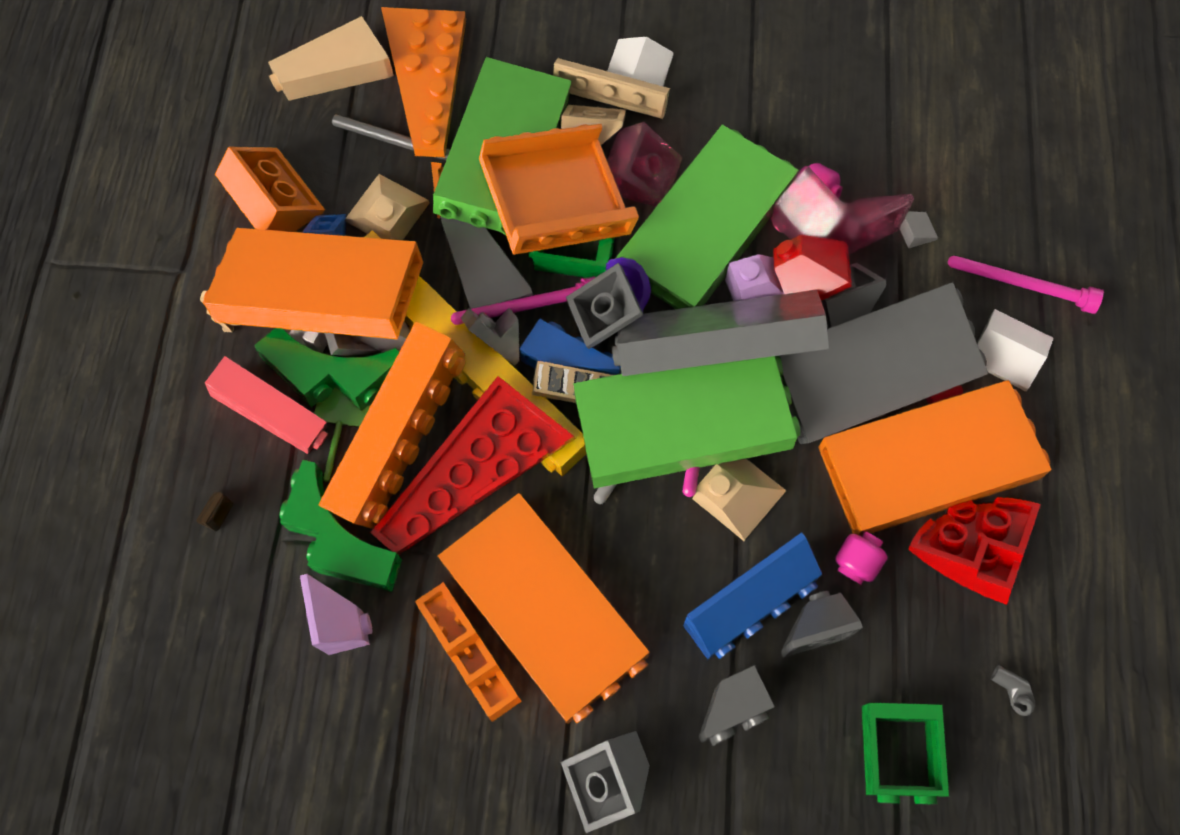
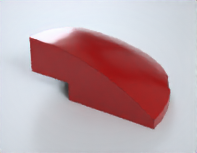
M997 497L993 503L974 504L973 500L953 505L949 507L947 514L935 521L929 519L919 529L909 546V550L923 562L958 584L1007 605L1041 504L1015 498Z

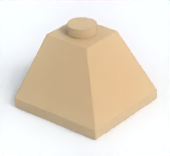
M568 105L562 115L561 129L578 127L583 124H602L603 128L598 138L600 145H602L622 128L626 117V110Z
M378 174L345 218V221L367 234L373 230L381 239L403 240L429 205V200Z
M741 459L716 464L697 485L696 494L692 499L745 541L784 495L786 490L750 461Z

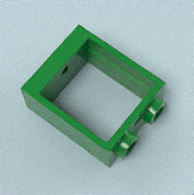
M615 237L599 240L596 261L546 254L547 249L529 252V258H533L534 269L537 271L584 278L597 277L606 271V263L612 258Z
M868 703L863 705L862 722L866 795H877L878 803H900V796H914V804H937V797H949L942 705ZM876 721L925 722L929 787L880 785Z

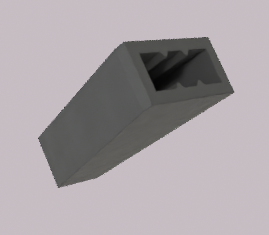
M440 216L470 309L533 296L531 287L486 228L475 227L470 223L446 219Z

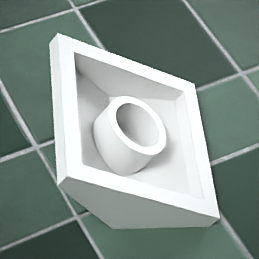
M648 37L618 39L607 71L664 86L673 58V52Z
M994 309L977 341V345L986 357L988 373L1004 381L1009 380L1012 385L1027 391L1048 356L1053 337Z

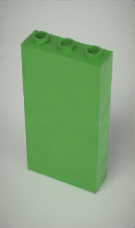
M486 57L433 194V213L446 219L463 221L475 227L488 228L506 235L479 161L483 140L495 136L507 137L524 132L536 133L560 128L562 115L569 101L572 81Z
M721 125L618 254L617 258L633 259L640 264L649 278L650 293L675 309L703 306L726 277L729 263L739 260L793 189L799 170L794 168L790 162L781 160L769 153L765 147L747 140L738 131Z
M780 356L629 376L619 374L573 383L594 489L685 471L693 467H706L793 449L797 437L800 436V426L797 417H792L789 406L792 404L791 394L788 386H783L780 375H783V366Z

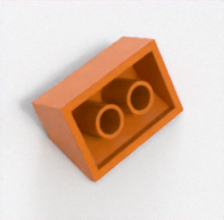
M228 147L215 173L225 190L231 195L255 229L295 232L309 223L316 215L323 214L325 210L278 148Z

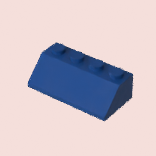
M801 532L687 614L683 626L708 660L714 655L718 659L723 658L736 648L733 641L744 634L747 639L764 627L761 624L763 619L770 614L776 619L791 607L788 603L789 600L796 595L803 599L818 588L815 582L822 575V572L806 537Z

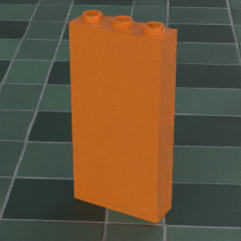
M236 228L232 239L227 244L225 255L220 265L216 268L211 286L204 295L203 304L216 323L398 339L423 265V260L416 241Z
M1003 381L824 437L818 448L852 533L862 537L865 531L870 534L949 509V507L962 502L974 501L1040 480L1052 470L1049 455L1045 449L1041 448L1035 436V426L1026 417L1021 406V396L1016 389H1013L1010 381Z
M520 493L438 555L446 569L567 724L573 719L577 724L594 711L590 706L600 697L606 701L621 688L618 684L621 679L627 674L634 678L648 666L645 659L649 657V650Z

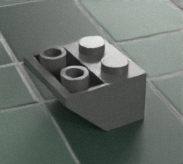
M755 665L722 680L717 685L699 734L701 743L710 740L712 746L735 735L736 733L733 728L742 725L746 731L769 719L767 712L775 706Z

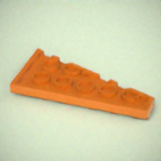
M381 7L415 156L445 158L466 25L465 11Z

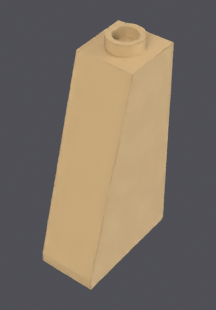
M362 16L268 62L273 74L269 75L273 86L277 92L283 90L288 100L394 76L389 57Z

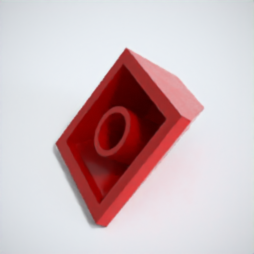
M799 235L791 240L783 241L778 247L773 249L774 270L785 294L817 289L822 301L852 287L849 249L844 241Z

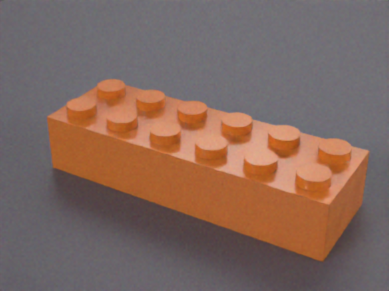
M417 321L415 322L320 500L319 506L354 524L372 529L387 513L388 507L386 505L392 494L395 495L400 490L404 481L402 475L407 465H411L417 458L419 453L418 444L422 436L427 435L434 425L435 418L433 415L438 406H442L449 396V385L453 377H457L464 368L465 353L452 338Z

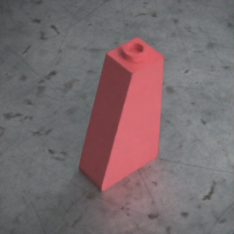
M224 356L205 382L211 397L309 454L312 448L318 450L328 436V433L325 432L327 428L326 421L226 356Z

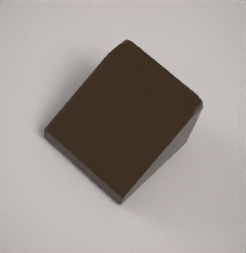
M220 492L213 493L196 522L213 531L219 530L233 507V502Z

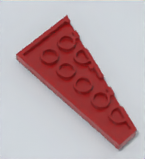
M497 376L370 533L388 549L399 555L576 438Z

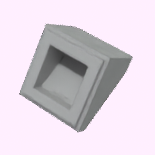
M906 211L901 213L897 225L908 248L938 239L926 212Z

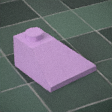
M758 254L729 263L725 281L733 301L785 294L774 270L773 257Z
M300 575L312 645L328 655L370 645L368 634H372V624L368 613L364 614L355 604L310 575Z

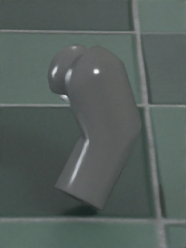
M997 665L990 680L1007 689L1011 706L1018 715H1030L1035 708V699L1030 683L1008 669Z

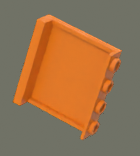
M583 124L573 128H554L549 131L524 132L514 136H495L483 140L479 161L513 255L631 234L639 215L635 206L625 208L598 140L603 128L602 124Z

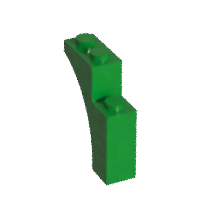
M281 328L273 329L254 345L262 360L311 408L318 402L325 401L335 387L360 411L367 406H371L399 354V351L393 348L384 353L358 358L326 355L302 345Z
M302 460L300 468L296 469L292 475V490L289 499L282 503L279 516L281 519L280 523L289 531L316 538V541H312L308 547L306 555L307 565L317 573L392 592L402 563L400 556L396 552L378 548L359 540L338 523L331 511L319 506L318 504L325 493L323 472L315 462Z

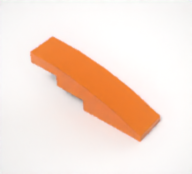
M444 582L415 601L446 653L452 659L492 722L522 702Z

